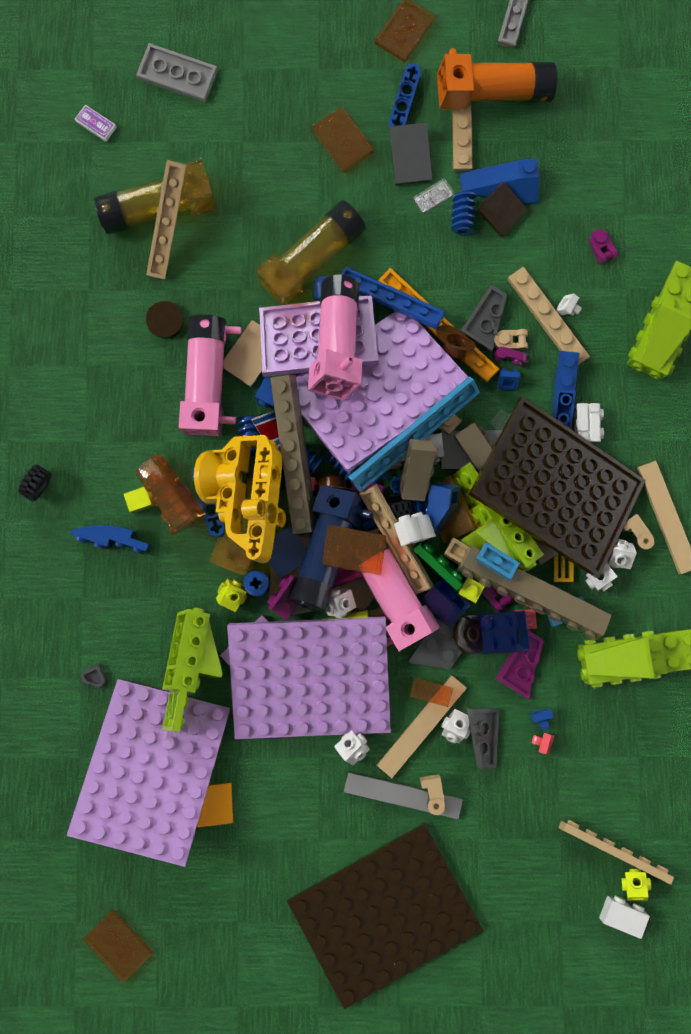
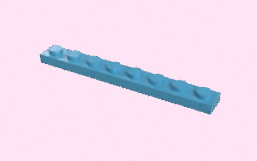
M471 377L466 378L349 475L348 478L359 492L363 491L407 454L410 439L424 440L480 393L475 381Z

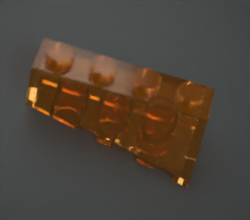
M160 454L150 456L135 470L146 491L152 493V502L161 509L162 514L160 516L164 522L167 521L171 527L168 529L171 535L192 527L205 515L202 506L196 502L190 490L183 485L179 476L170 468L167 460Z

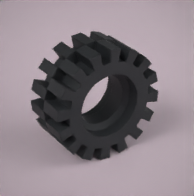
M35 464V466L31 467V470L27 471L28 473L27 475L25 474L18 490L20 495L32 502L36 501L44 493V489L47 488L52 474L38 464Z
M397 494L384 497L397 520H399V517L411 516L413 514L412 500H404L401 498V495L397 496Z

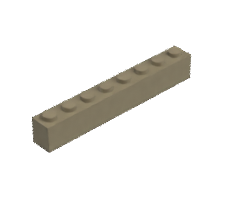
M296 375L272 377L270 380L293 534L313 532L317 520L316 513L312 511L314 499Z
M472 423L457 433L454 438L479 474L494 445L490 440L486 441L484 438L485 432L479 424L476 426L475 423ZM532 537L544 554L536 560L538 564H543L558 554Z
M471 545L466 550L458 567V571L462 572L463 576L470 579L474 578L485 587L491 586L497 589L499 594L503 596L509 595L515 598L514 600L517 603L527 604L532 607L533 611L549 615L551 620L561 621L567 624L568 628L575 631L579 630L590 639L604 636L612 616L611 614L518 568L511 580L508 581L475 561L480 549Z

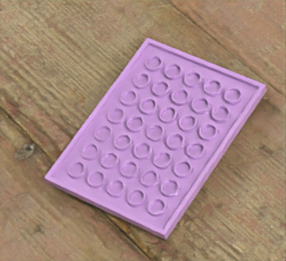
M396 311L375 325L378 364L362 366L361 385L344 401L308 391L309 372H303L296 377L303 419L347 473L374 456L468 378L418 321Z
M366 617L228 624L235 739L345 735L350 731L356 734L391 733L386 618Z
M118 679L66 836L186 867L230 708L189 698L188 706L184 708L183 712L185 717L184 726L182 729L180 728V732L163 731L162 727L169 692Z

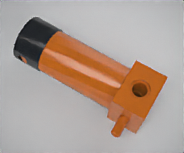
M451 48L449 54L444 55L437 72L439 108L465 109L469 101L551 102L557 89V67L554 62L472 63L471 54H457L456 49Z

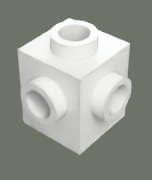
M622 539L617 540L607 561L608 565L613 568L631 569L637 554L634 544Z
M607 563L601 574L603 580H598L589 573L586 574L588 579L585 581L592 590L594 588L597 591L602 589L604 592L613 585L611 581L617 578V575Z
M336 588L333 590L326 610L328 616L342 618L347 615V612L356 608L351 589Z
M454 709L449 717H445L441 727L444 728L442 736L452 743H460L463 739H467L471 732L468 715Z
M353 731L343 735L341 741L334 746L344 761L351 765L362 760L370 750L366 745L368 742L361 733L356 734Z

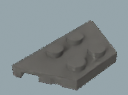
M451 600L437 618L441 628L423 638L408 662L451 669L462 653L456 646L453 638L455 623L461 616Z

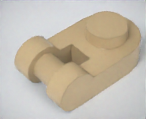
M501 330L495 335L494 345L497 349L499 347H506L513 350H527L528 343L526 342V337L528 336V330ZM513 337H518V343H513Z

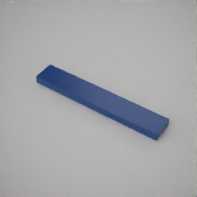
M345 266L340 274L350 276L359 283V295H372V301L437 330L445 316V311Z

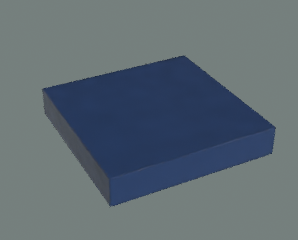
M289 526L274 537L271 559L268 561L280 579L301 566L307 550L298 535L293 534L292 526Z

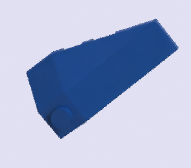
M537 159L517 160L460 173L462 192H473L479 197H488L501 182H505L523 205L538 203L539 171Z

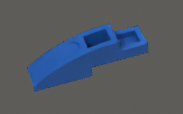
M559 351L554 379L552 417L571 429L580 353Z
M87 526L71 530L70 533L76 536L75 540L86 543L87 540L94 542L93 546L104 549L105 546L111 547L113 540L115 541L114 545L125 548L126 545L133 547L132 551L143 554L144 551L150 552L152 546L135 540V531L115 526Z

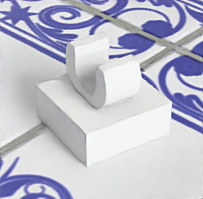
M575 294L565 295L556 309L557 313L560 315H578L582 309L576 304L579 297Z

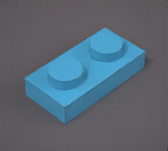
M487 542L484 543L475 561L508 581L511 580L520 564Z

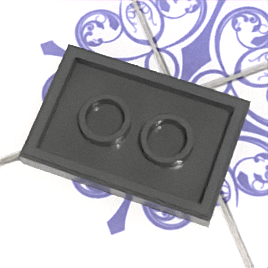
M427 123L390 126L389 132L395 185L432 181Z

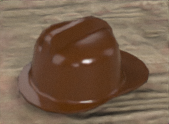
M441 325L436 330L437 335L444 341V351L458 362H463L469 351L476 347L472 340L453 326Z
M335 474L320 476L318 488L312 491L313 496L317 497L320 486L323 485L355 492L358 495L353 489L347 488L345 480L341 476Z

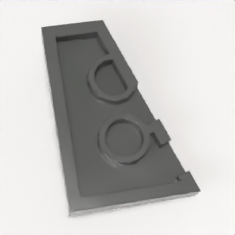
M490 285L461 329V332L469 339L491 353L507 296L506 293L493 285Z
M467 708L477 768H497L500 709Z

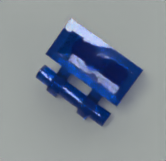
M443 578L422 599L428 608L449 627L471 606Z

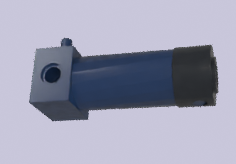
M321 485L312 509L318 515L298 576H296L289 600L309 610L326 612L352 530L360 531L364 518L371 519L373 512L367 510L365 503L355 492Z

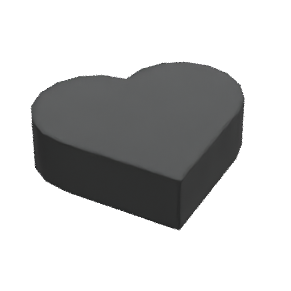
M99 663L83 671L81 681L84 684H92L95 688L103 687L107 682V678L101 664Z

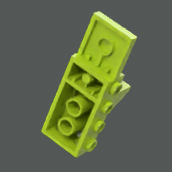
M675 261L659 297L655 296L651 303L653 308L650 313H647L643 321L645 324L643 330L640 329L635 340H637V343L628 354L630 358L627 365L631 366L634 370L644 372L650 377L659 380L672 374L675 368L673 362L675 358H679L683 350L680 347L688 339L691 330V267L679 261Z
M469 462L451 476L453 484L460 486V492L463 494L465 502L472 507L467 513L470 521L477 526V529L461 539L462 543L469 547L472 545L481 550L484 543L487 542L520 563L518 569L524 572L532 569L537 565L535 561L544 555L531 535L508 520L504 523L505 518L468 495L479 475L471 462Z
M201 608L186 609L177 613L162 690L170 691L162 727L163 731L180 732V728H183L185 722L183 712L184 708H187L189 701L187 694L195 693L200 685V678L198 676L212 679L221 678L223 674L209 622L210 614L204 613L205 610Z
M691 629L654 634V631L642 632V636L625 634L622 635L623 638L615 639V636L603 638L604 641L596 642V639L585 640V644L578 645L579 650H577L578 659L581 661L582 666L580 670L581 678L585 684H589L592 687H602L605 682H611V685L622 684V680L630 679V682L642 681V678L657 679L661 678V674L691 669Z

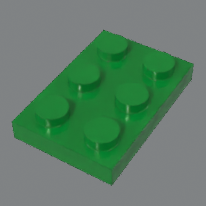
M429 540L427 542L421 541L414 551L457 591L465 580L462 572L458 571V567L454 568L450 565V560L443 556V554L440 555L435 550L436 547Z

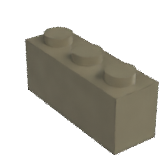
M410 439L399 488L402 499L425 501L426 494H429V480L434 475L433 463L438 458V449H435L433 441Z

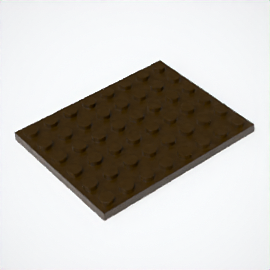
M522 396L514 407L468 495L593 577L598 578L602 574L646 480Z
M425 823L287 900L344 1009L483 930Z

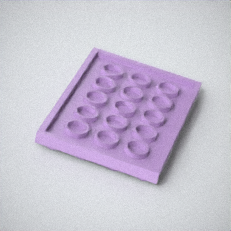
M372 295L360 296L357 310L355 357L362 359V366L378 364ZM320 301L259 308L263 376L309 372V368L317 359Z

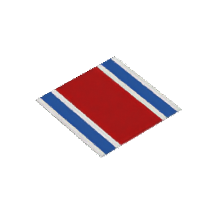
M274 411L251 419L261 435L267 436L269 440L275 441L278 447L280 446Z

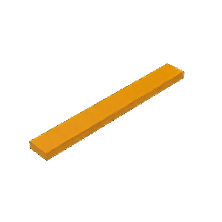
M391 268L378 280L429 304ZM445 318L442 319L439 325L453 326ZM422 324V325H423L426 329H428L441 343L444 344V341L437 335V332H436L435 329H433V328H431V327H429V326H427V325ZM477 347L470 350L463 361L486 384L500 370Z

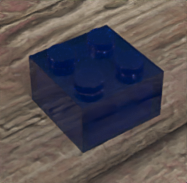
M525 610L479 615L484 654L530 650Z

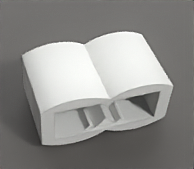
M422 512L411 515V518L410 515H405L398 518L399 522L394 523L401 546L436 537L429 514L423 515Z

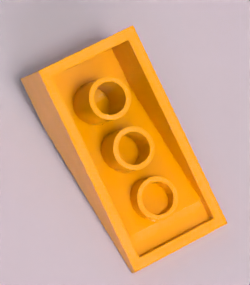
M232 783L209 784L197 827L233 823Z

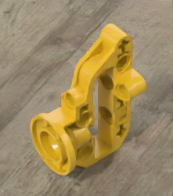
M265 435L233 437L222 450H206L200 454L194 468V484L196 492L206 504H216V513H218L219 520L225 522L227 536L246 551L249 559L264 564L271 559L275 528L283 527L286 523V514L283 509L278 507L282 454L276 442L269 440ZM251 447H257L251 500H245L246 484L242 482V472H248ZM241 513L243 518L248 520L246 534H241Z

